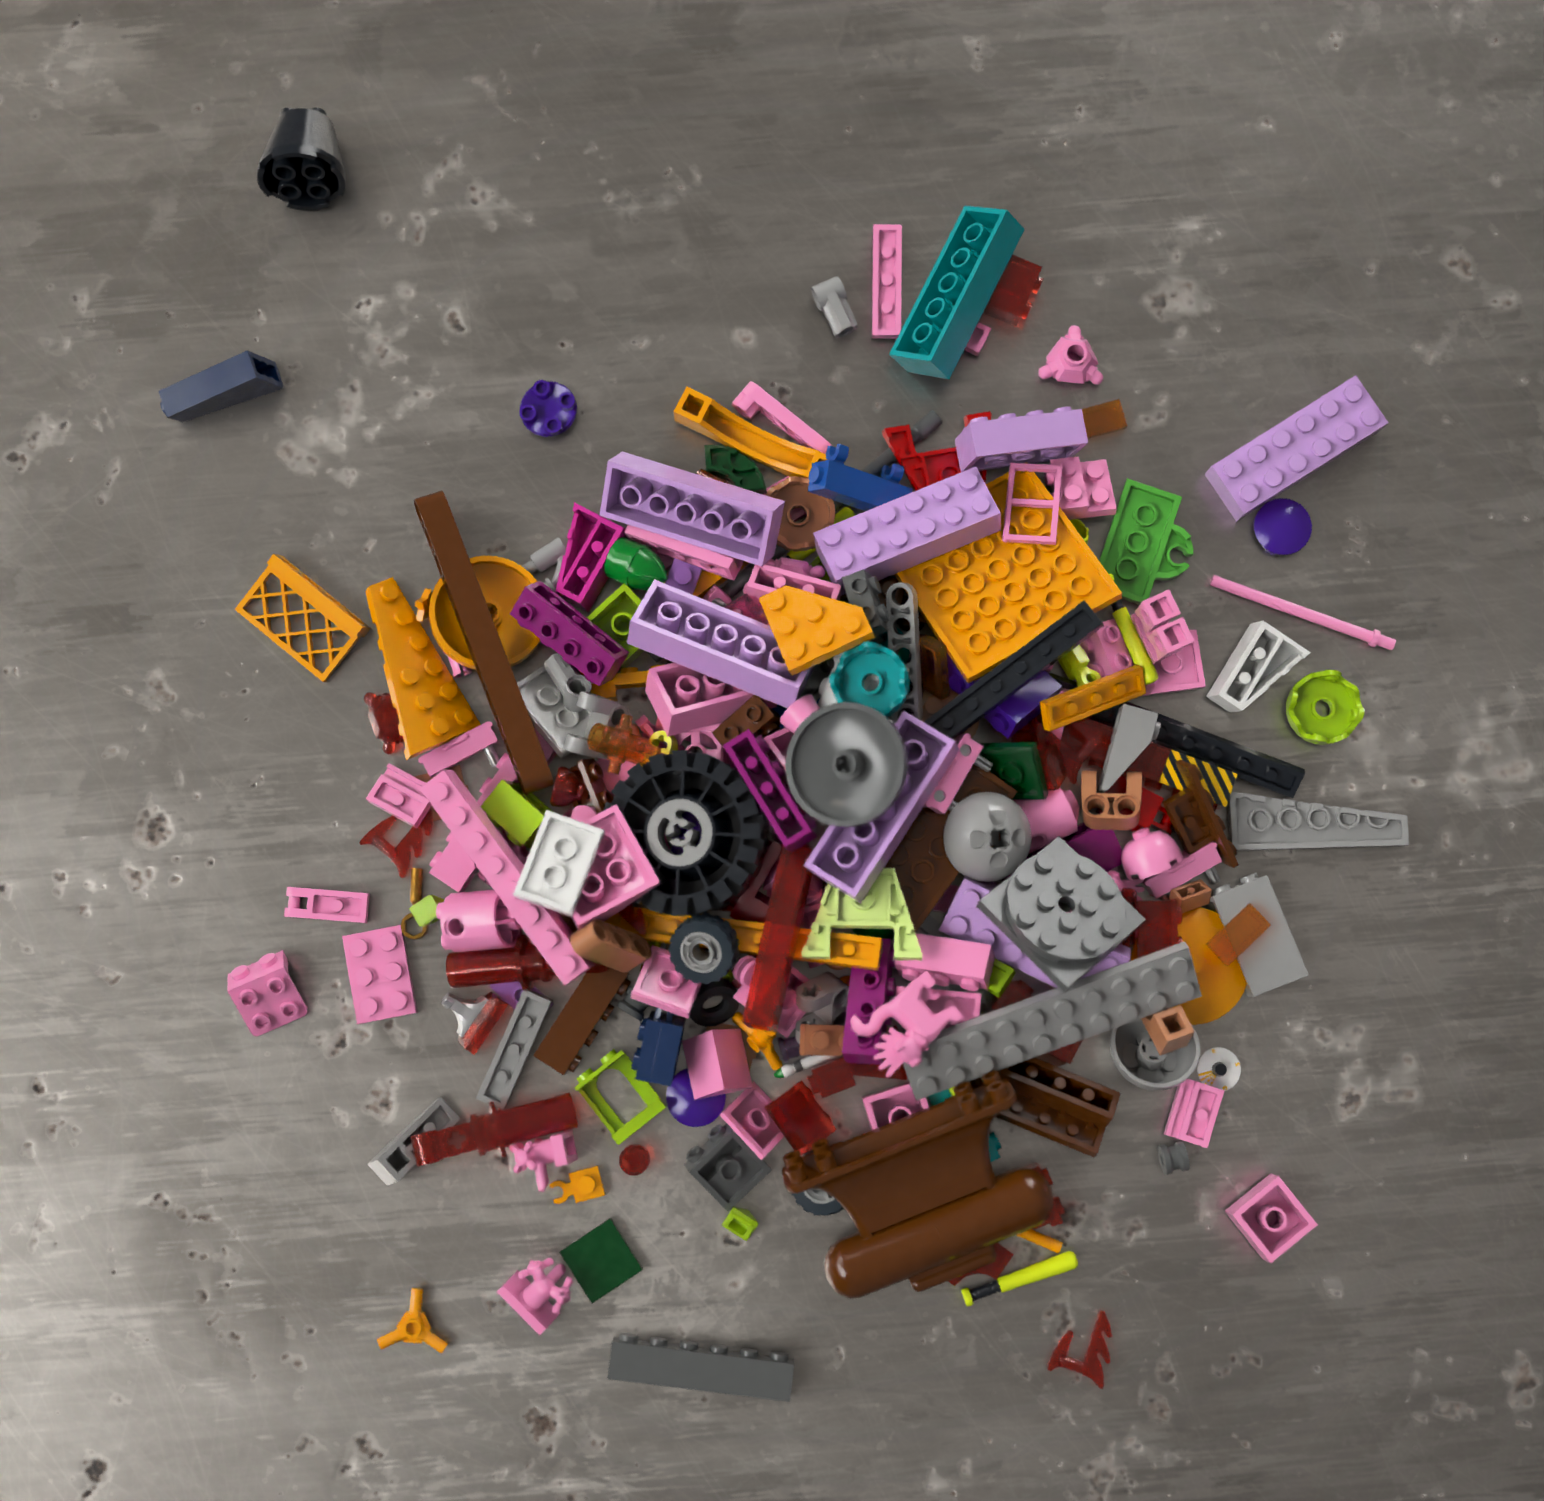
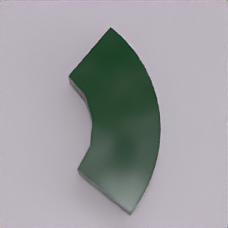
M704 445L708 475L723 477L734 486L756 493H767L763 475L753 461L739 453L738 450L728 446Z

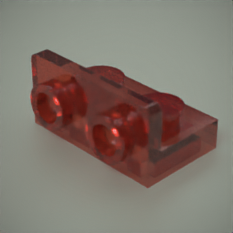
M1170 899L1168 901H1136V910L1146 919L1143 925L1136 930L1137 959L1183 942L1182 937L1178 936L1177 924L1182 923V909L1180 906H1177V899Z

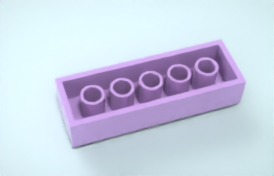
M1355 375L1218 461L1204 475L1237 522L1378 433L1388 424V421Z
M620 452L608 460L599 516L755 565L764 566L775 554L785 501L626 452Z
M973 467L813 533L820 560L831 582L841 585L842 596L846 594L842 577L863 569L872 577L876 576L878 581L1001 531V513L977 467Z
M655 579L630 620L628 644L785 708H788L800 698L815 668L814 665L792 676L769 625Z
M903 711L895 724L905 743L908 757L907 777L897 801L885 814L867 824L854 827L829 825L804 864L812 874L860 904L959 752V748L954 740Z
M964 876L942 920L939 931L957 940L989 944L992 946L996 959L1058 988L976 907L978 902L999 884L993 881H976ZM1120 944L1081 979L1129 962L1131 948Z

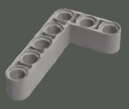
M895 583L889 587L886 594L887 611L890 620L887 621L889 630L888 647L897 655L902 648H907L911 652L912 658L906 665V668L910 669L908 673L909 679L913 683V690L907 695L898 711L887 717L893 720L894 725L905 707L910 708L914 712L915 718L920 721L923 718L917 591L909 583ZM899 588H905L909 594L908 601L903 605L899 604L895 599V593ZM901 618H906L910 622V630L905 635L899 633L896 627L898 620Z

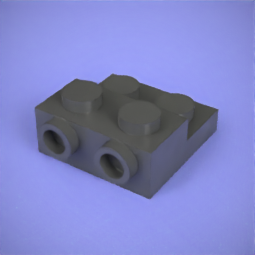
M863 569L842 577L849 604L862 607L875 635V638L868 641L877 644L885 642L883 633L889 631L886 622L890 620L886 606L880 604L878 594L881 593V588L876 576L872 577Z
M726 1123L724 1126H715L708 1135L710 1140L702 1147H693L686 1156L688 1161L684 1165L689 1173L729 1212L772 1169Z

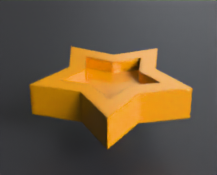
M425 588L421 598L415 601V607L418 608L416 621L423 622L425 619L429 620L431 589Z

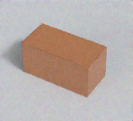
M1202 879L1171 889L1168 904L1178 914H1182L1209 904L1212 890Z

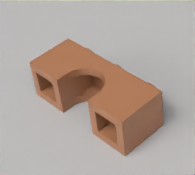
M1181 1005L1141 1018L1160 1056L1186 1047L1195 1032Z

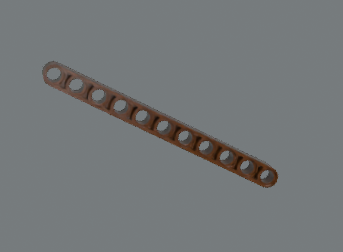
M441 490L414 499V505L520 787L524 795L553 786L554 781L446 496Z

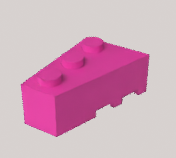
M574 502V514L571 529L568 530V543L565 555L562 558L556 592L568 603L589 613L609 578L604 571L607 554L614 542L621 537H626L624 527Z

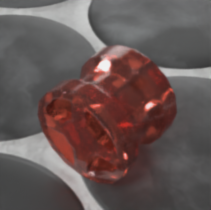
M640 1144L627 1146L619 1156L621 1169L629 1175L642 1174L650 1163L648 1150Z

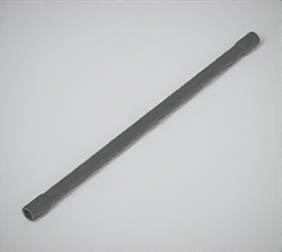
M931 410L912 426L911 434L914 445L920 440L925 439L943 423L935 411ZM889 447L862 471L878 476L881 474L883 465L890 466L897 459ZM833 500L835 504V511L838 510L842 505H844L843 503ZM776 544L775 554L772 559L774 561L779 559L789 550ZM749 564L737 574L735 581L730 580L721 590L733 598L749 581L755 564ZM648 652L656 663L662 659V657Z

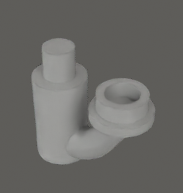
M558 537L529 556L531 560L522 567L531 574L536 570L541 573L557 563L552 580L550 581L547 577L543 583L558 594L556 587L566 547Z

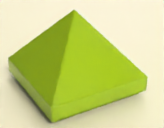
M733 1207L723 1221L722 1226L747 1241L759 1223L748 1209Z

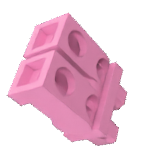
M1169 589L1142 601L1135 613L1130 616L1153 664L1180 652L1183 647L1195 641L1183 617L1169 623L1171 619L1181 614Z

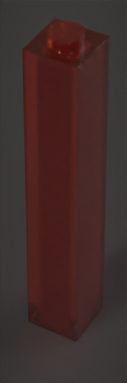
M782 844L742 1022L748 1028L773 1033L778 1031L812 879V873L804 866L813 851L809 849L810 846L807 844L792 853Z

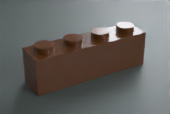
M598 963L591 967L533 1056L562 1075H566L568 1071L574 1073L583 1059L579 1056V1053L585 1045L590 1047L599 1034L595 1028L601 1020L606 1022L615 1009V1006L611 1005L616 995L618 994L622 997L631 984V981L627 979L630 973H623Z

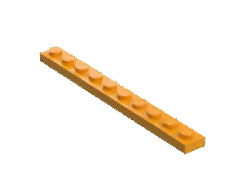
M627 906L604 922L638 934L646 941L671 944L669 941L675 933L674 931L685 919L692 916H673L646 908ZM721 918L729 922L730 927L737 933L736 937L739 939L740 944L738 946L739 953L879 970L882 938L831 932L830 960L803 959L802 950L807 943L811 929ZM699 944V948L708 949L704 944Z

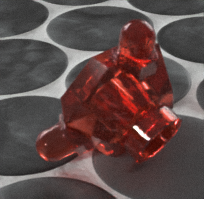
M368 692L364 695L363 700L368 705L369 712L367 716L376 739H380V742H383L382 750L385 754H393L396 744L404 742L403 736H400L398 729L400 722L397 710L393 708L390 693L376 696L374 693Z

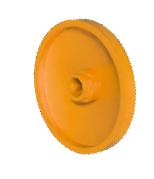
M485 555L469 558L509 664L513 667L529 657L540 643L539 637L530 630L521 627L517 620L510 615L525 586L535 583L537 580L524 567L506 558ZM440 578L434 587L429 605V622L433 636L440 648L451 659L465 667L476 670L442 578Z
M1202 907L1182 914H1178L1173 908L1163 911L1150 919L1139 931V935L1131 948L1130 961L1185 941L1190 950L1202 996L1179 1005L1183 1008L1192 1025L1205 1024L1219 1019L1237 1004L1247 985L1219 914Z

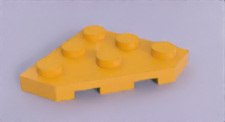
M787 585L759 598L784 661L792 676L875 638L862 607Z

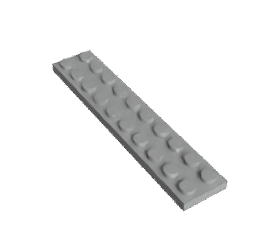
M1184 941L1080 979L1065 993L1059 988H1055L943 1029L939 1036L929 1044V1050L922 1052V1062L919 1065L911 1067L908 1063H903L915 1099L919 1100L952 1088L959 1083L982 1077L992 1070L1004 1069L1201 997L1202 994L1189 947Z

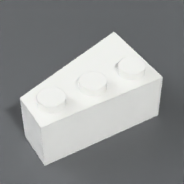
M1265 621L1251 623L1206 697L1228 712L1243 711L1269 689L1270 685L1289 672L1290 668L1311 652Z

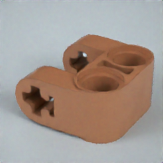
M1082 771L1081 805L1082 818L1085 825L1095 830H1131L1139 823L1141 810L1142 771H1127L1126 794L1096 793L1097 771ZM1093 808H1099L1103 812L1101 814L1094 815L1091 814L1089 810ZM1130 809L1133 813L1131 815H1122L1119 811Z

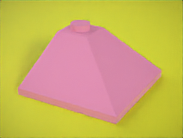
M617 804L583 822L603 829L605 834L571 917L578 930L595 919L606 921L660 884L658 877Z

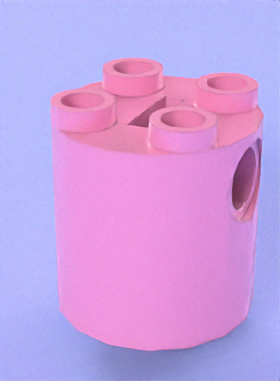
M1052 778L1046 781L1049 794L1045 800H1013L1025 812L1031 826L1032 841L1028 854L1047 846L1058 836L1064 838L1077 832L1079 804L1071 790L1065 791L1061 789Z
M494 889L451 893L445 898L443 903H438L436 907V915L441 922V944L445 950L465 952L512 948L520 939L522 927Z

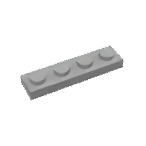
M528 988L523 989L476 1099L501 1110L506 1108L553 999Z

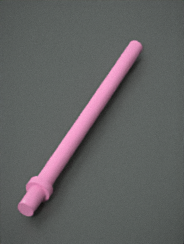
M1213 575L1210 586L1366 641L1371 647L1377 645L1392 651L1396 644L1395 639L1381 635L1379 630H1367Z

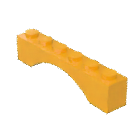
M686 386L673 411L676 422L725 446L734 448L739 453L789 477L808 478L812 463L827 460L826 454L766 432L735 415L714 399Z

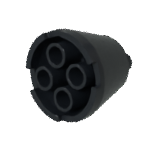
M321 108L282 109L258 163L257 182L260 189L267 197L272 195L287 202V207L292 209H323L329 207L330 201L336 199L339 195L343 196L345 192L346 173L335 128L331 120L326 117V112Z

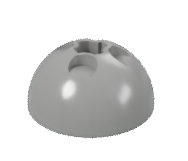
M979 792L964 798L952 809L945 823L943 840L950 862L961 874L976 881L990 882L1008 877L1025 861L1030 851L1032 834L1025 812L1015 801L999 793Z
M1141 1019L1116 1027L1111 1033L1110 1050L1116 1068L1130 1083L1146 1090L1161 1091L1180 1085L1191 1076L1200 1059V1042L1196 1031L1186 1047L1161 1056Z

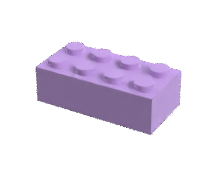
M1061 407L1055 409L1052 413L1035 410L1028 412L1026 416L1016 417L1015 413L1001 415L998 419L988 420V417L974 418L957 436L955 444L960 471L963 472L973 467H977L978 471L1010 467L1011 462L1036 464L1050 462L1051 459L1073 457L1088 444L1082 409L1071 410V407Z

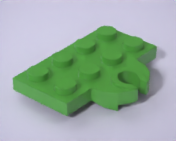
M1128 478L1124 483L1117 504L1116 514L1113 516L1099 561L1108 574L1114 576V582L1122 592V599L1140 605L1142 601L1149 599L1155 580L1168 581L1176 579L1190 566L1186 562L1174 563L1170 559V551L1179 550L1185 556L1191 557L1193 555V545L1188 532L1184 528L1173 524L1182 497Z

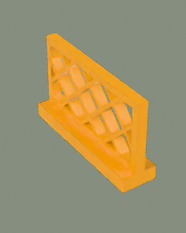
M273 554L267 561L268 567L235 610L322 682H326L361 637H365L371 627L284 556ZM274 574L280 579L281 592L267 594L266 582ZM287 586L290 587L293 591H287ZM298 594L301 596L303 610L289 612L288 595ZM282 596L283 613L269 614L268 597ZM262 598L264 615L253 616L246 608L253 599ZM309 604L312 605L315 609H309ZM320 612L323 614L326 628L311 630L310 613ZM304 614L306 631L292 632L290 616ZM284 616L286 633L275 634L271 630L270 618ZM258 619H264L265 625ZM331 622L334 623L337 627L331 628ZM342 630L350 636V639L343 647H333L332 631ZM326 632L328 649L314 650L312 634ZM306 634L308 651L297 652L293 648L292 636ZM280 637H286L287 643ZM340 651L335 657L334 652ZM329 653L330 665L324 672L315 666L314 654ZM303 655H309V661Z

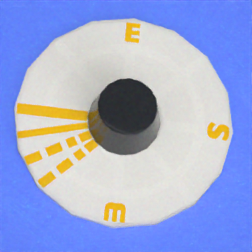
M1222 1047L1211 1048L1201 1055L1197 1065V1075L1201 1083L1227 1091L1233 1088L1239 1081L1241 1065L1237 1056L1230 1050Z

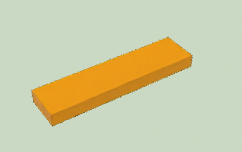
M1134 665L1040 701L1044 730L1053 731L1145 695L1143 667Z

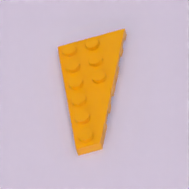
M391 577L370 585L365 593L372 622L377 627L379 651L383 652L385 660L383 667L393 708L397 710L400 722L398 729L400 736H403L406 747L404 754L407 761L443 745L481 724L421 623L416 621L415 613L394 578Z

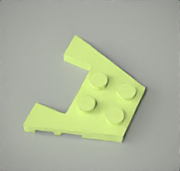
M883 868L861 904L827 883L820 902L819 911L811 926L807 943L802 950L803 959L830 960L831 930L833 928L894 929V959L923 961L922 951L895 868Z

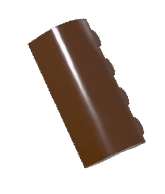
M1035 1057L998 1070L1001 1078H1007L1011 1083L1017 1096V1101L1010 1108L996 1115L997 1118L1093 1158L1098 1154L1105 1128L1113 1120L1120 1092Z

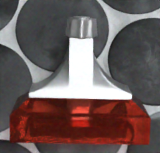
M492 991L485 996L481 995L473 1000L461 999L451 993H446L441 1001V1004L447 1009H452L457 1017L458 1042L474 1055L509 1005Z

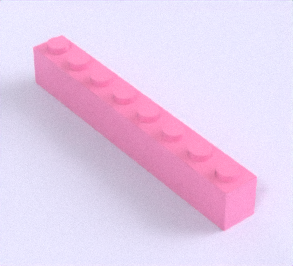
M443 770L420 788L422 793L564 986L573 982L596 964L595 962L580 957L573 950L570 937L574 933L558 912L514 897L513 893L524 865L454 770Z

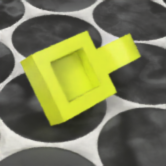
M1080 644L1058 660L1070 680L1076 679L1078 687L1089 683L1088 681L1092 682L1102 678L1097 671L1087 667L1090 660Z

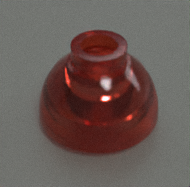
M560 766L557 770L550 798L551 806L563 807L575 800L581 801L585 783H580L577 775L567 767Z

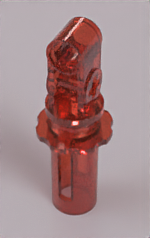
M526 934L518 937L516 946L512 948L452 952L447 955L446 975L451 988L519 982L524 991H530L534 988L536 980L550 982L553 976H557ZM596 963L585 973H602L608 971L609 967Z
M570 1092L502 1111L500 1108L496 1110L494 1101L489 1102L488 1113L481 1114L480 1116L472 1114L468 1123L411 1136L410 1139L416 1164L419 1167L475 1150L479 1156L486 1155L487 1151L498 1150L501 1157L506 1158L505 1148L508 1147L509 1149L510 1144L578 1128V1122ZM458 1132L460 1137L465 1136L466 1141L461 1143V1148L456 1149L454 1144L449 1145L448 1140L453 1138L452 1133Z

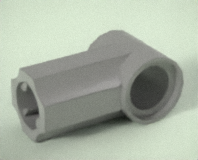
M838 276L811 287L814 301L818 309L824 312L835 338L844 337L858 328V324L847 303L845 288Z
M552 654L544 662V668L562 694L564 706L572 712L585 710L576 706L579 694H574L573 692L580 693V691L591 693V682L584 675H581L575 666L567 664L560 654Z

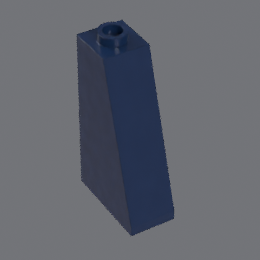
M247 350L159 390L161 397L160 406L167 418L185 422L284 389L275 361Z

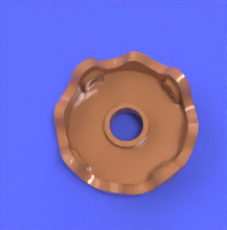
M788 477L778 485L772 486L766 493V496L785 501L777 545L786 550L797 552L815 548L813 533L834 524L835 504L833 500L808 492V478ZM795 508H801L806 512L807 517L803 522L797 523L790 518V512Z

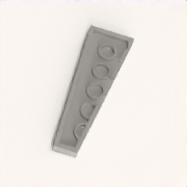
M1231 792L1227 803L1229 840L1237 851L1409 845L1407 815L1370 810L1364 811L1355 808L1305 803Z

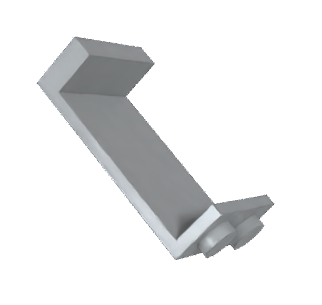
M1257 873L1240 878L1242 884L1233 888L1228 883L1212 889L1214 895L1210 897L1209 902H1214L1245 977L1247 982L1245 993L1247 997L1258 996L1309 975L1268 875L1258 877Z

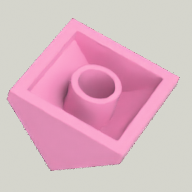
M741 1029L710 1030L682 1041L694 1100L753 1088Z
M753 1082V1088L744 1090L720 1113V1116L762 1160L795 1125L764 1091Z

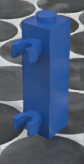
M837 444V447L828 446L826 451L827 460L812 463L808 476V492L863 511H868L913 491L912 488L899 484L904 474V466L895 463L892 464V467L883 465L881 477L844 465L849 454V447L842 444Z

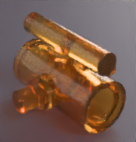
M621 714L619 725H616L615 728L596 723L589 732L587 740L589 749L608 755L607 760L610 761L608 773L619 775L621 764H625V761L644 765L649 761L648 757L661 753V748L654 746L650 739L632 733L633 729L630 727L633 716Z

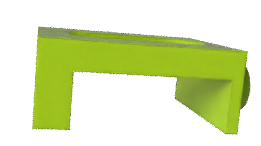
M613 1049L600 1059L603 1065L593 1072L589 1068L576 1078L579 1084L574 1089L580 1092L610 1131L611 1137L619 1145L665 1109L667 1105L649 1082L635 1079L636 1071L631 1070L633 1061L626 1052L621 1050L617 1053ZM607 1069L619 1070L647 1104L644 1110L625 1125L597 1088L599 1075Z

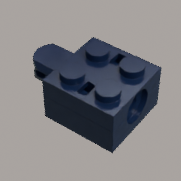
M656 1008L655 1012L651 1011L648 1018H643L637 1040L642 1041V1046L637 1047L631 1070L636 1071V1080L671 1087L676 1073L686 1018L674 1016L670 1012L664 1014L663 1010Z

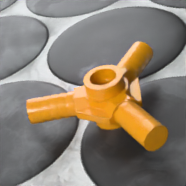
M740 1012L735 1013L732 1017V1022L749 1036L747 1038L749 1046L756 1052L761 1050L772 1070L780 1069L783 1063L773 1045V1039L776 1038L777 1033L776 1026L766 1023L758 1026Z
M411 1288L409 1311H406L396 1326L397 1329L377 1338V1343L380 1349L383 1350L401 1340L405 1343L421 1344L425 1342L442 1354L448 1343L430 1331L432 1329L425 1312H422L423 1288Z

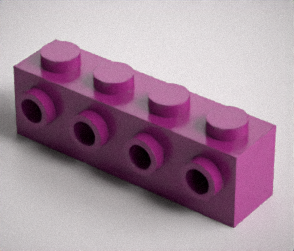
M541 581L525 586L510 612V615L517 620L521 627L534 633L540 638L542 644L554 649L567 664L575 666L584 674L588 681L598 686L614 679L630 653Z
M748 729L723 745L784 847L792 853L815 839L817 835L813 828L817 827V824L812 816L807 812L803 813L790 788H787L782 780V777L786 776L784 770L777 760L771 762L766 754L770 751V748L762 735L756 737Z
M882 938L883 943L878 971L851 967L842 1055L847 1063L880 1065L883 1063V1059H873L875 1055L884 1051L875 1049L874 1045L886 1042L881 1036L886 1034L887 1025H892L893 1018L886 1019L879 1032L870 1037L858 1036L852 1030L850 1020L853 1015H856L863 1024H868L872 1013L881 1005L889 1003L890 996L895 995L896 981L895 978H892L895 959L894 946L891 939Z

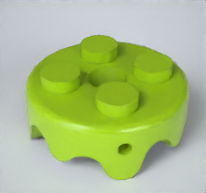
M1325 670L1306 675L1295 683L1286 700V715L1291 728L1305 741L1318 745L1334 744L1347 738L1362 721L1365 712L1357 686L1344 679L1342 673L1337 670ZM1318 701H1324L1329 705L1330 712L1327 716H1320L1316 712L1315 706Z

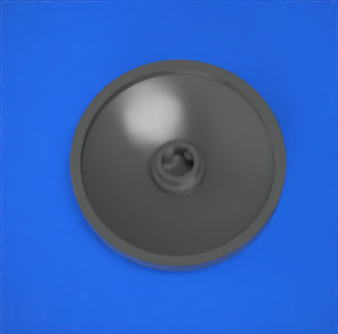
M834 703L813 712L796 729L787 750L786 777L790 791L797 803L816 820L840 827L864 825L885 814L900 796L908 771L906 746L896 726L881 712L859 703Z

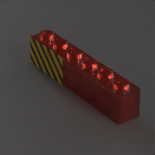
M1088 718L1068 724L1063 728L1058 749L1061 751L1060 755L1077 761L1078 757L1089 761L1088 766L1102 771L1114 728ZM1151 742L1121 775L1127 778V771H1142L1144 787L1154 791H1160L1161 788L1172 792V797L1187 788L1175 762L1181 759L1194 764L1202 774L1203 779L1201 783L1203 788L1210 793L1214 800L1212 807L1214 812H1216V809L1221 810L1227 806L1238 774Z

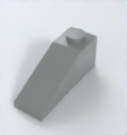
M1127 704L1119 707L1097 793H1105L1151 743V740L1157 739L1161 723L1157 722L1159 713Z
M439 1097L395 1136L367 1165L387 1186L398 1182L460 1120V1117Z

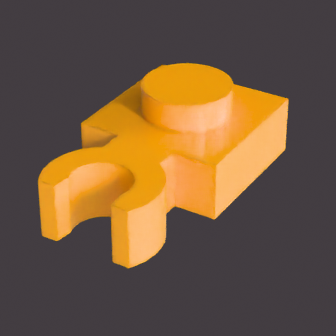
M598 1165L570 1172V1182L566 1183L563 1180H555L549 1184L550 1188L559 1186L563 1189V1196L555 1198L553 1200L554 1204L565 1202L571 1195H574L576 1203L606 1195Z

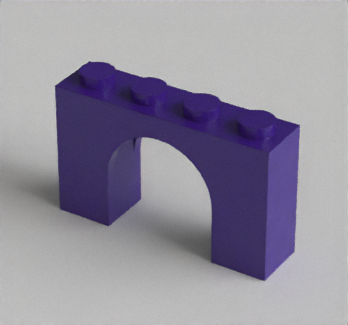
M936 639L929 645L923 662L927 664L932 672L939 675L954 692L960 695L981 679L979 677L968 684L939 640ZM1044 671L984 716V718L992 724L995 730L1001 732L1009 739L1041 713L1039 702L1058 695L1062 686Z

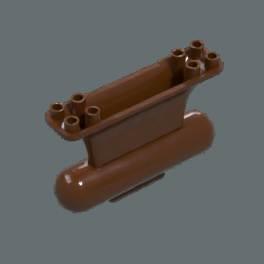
M992 1070L982 1076L983 1084L973 1088L970 1082L959 1083L953 1088L955 1095L944 1099L943 1102L847 1141H840L830 1145L827 1139H821L812 1144L813 1152L801 1156L800 1151L795 1150L783 1156L785 1166L782 1168L784 1185L789 1193H800L809 1189H818L828 1193L843 1206L858 1229V1232L841 1238L832 1244L825 1256L823 1267L825 1277L837 1294L849 1299L861 1298L906 1279H909L913 1290L922 1292L993 1263L996 1260L993 1244L1038 1227L1049 1219L1054 1206V1197L1051 1185L1042 1174L1031 1168L1021 1167L1014 1168L997 1176L994 1175L989 1154L990 1127L998 1113L1010 1108L1017 1101V1096L1011 1083L1007 1078H1001L999 1071Z

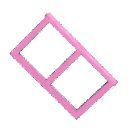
M1010 463L1003 542L1056 545L1062 465ZM1015 471L1056 473L1054 500L1013 498ZM1012 506L1053 508L1050 536L1009 534Z

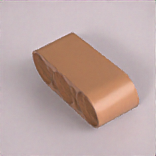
M599 919L593 920L570 937L571 946L580 957L623 973L629 972L652 955L648 942L642 936Z

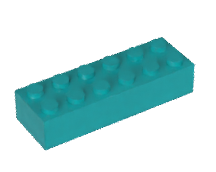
M964 206L889 353L907 372L950 379L1025 230L1008 210Z

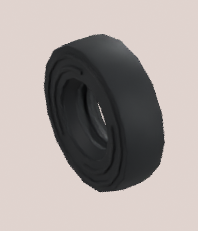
M724 978L717 982L713 981L710 984L702 983L689 1014L690 1018L697 1025L705 1027L716 1026L726 1022L735 1014L739 1007V1002L733 998L737 992L736 988L728 979ZM711 997H723L722 1001L712 1008L705 1009L702 1007L703 1003Z

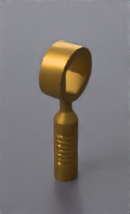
M411 868L410 902L412 905L422 900V868ZM409 913L401 921L402 933L410 939H421L427 934L429 925L423 927V932L413 936L407 932V921L414 918L412 913Z

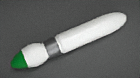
M809 1055L792 1064L783 1065L774 1073V1076L776 1078H787L793 1076L795 1072L806 1070L837 1056Z

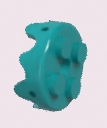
M863 642L861 645L844 652L840 657L836 670L831 673L829 678L830 687L837 703H859L881 712L886 717L894 714L902 706L908 695L910 685L909 673L902 659L891 649L874 642ZM870 675H876L879 678V686L874 691H867L864 687V681Z

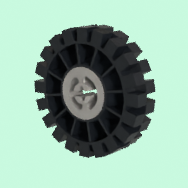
M687 750L672 751V754L668 755L659 753L648 757L649 762L644 765L641 763L636 764L627 771L629 774L627 780H619L611 791L615 797L612 803L606 802L603 810L605 811L617 804L660 881L659 885L634 902L648 907V910L682 917L695 914L700 915L712 910L718 911L730 905L731 899L735 896L740 897L750 887L747 884L752 877H757L763 865L759 862L762 853L766 854L768 839L764 838V829L768 828L767 817L761 811L760 805L740 772L715 757L700 752L692 753ZM685 812L695 815L701 824L702 836L697 846L696 843L699 840L700 833L697 830L691 829L696 826L693 822L682 819V815ZM669 821L670 823L666 828V836L674 838L669 841L672 845L684 849L682 855H676L671 852L665 843L664 831ZM680 828L691 829L684 834L685 840L675 838L681 834Z

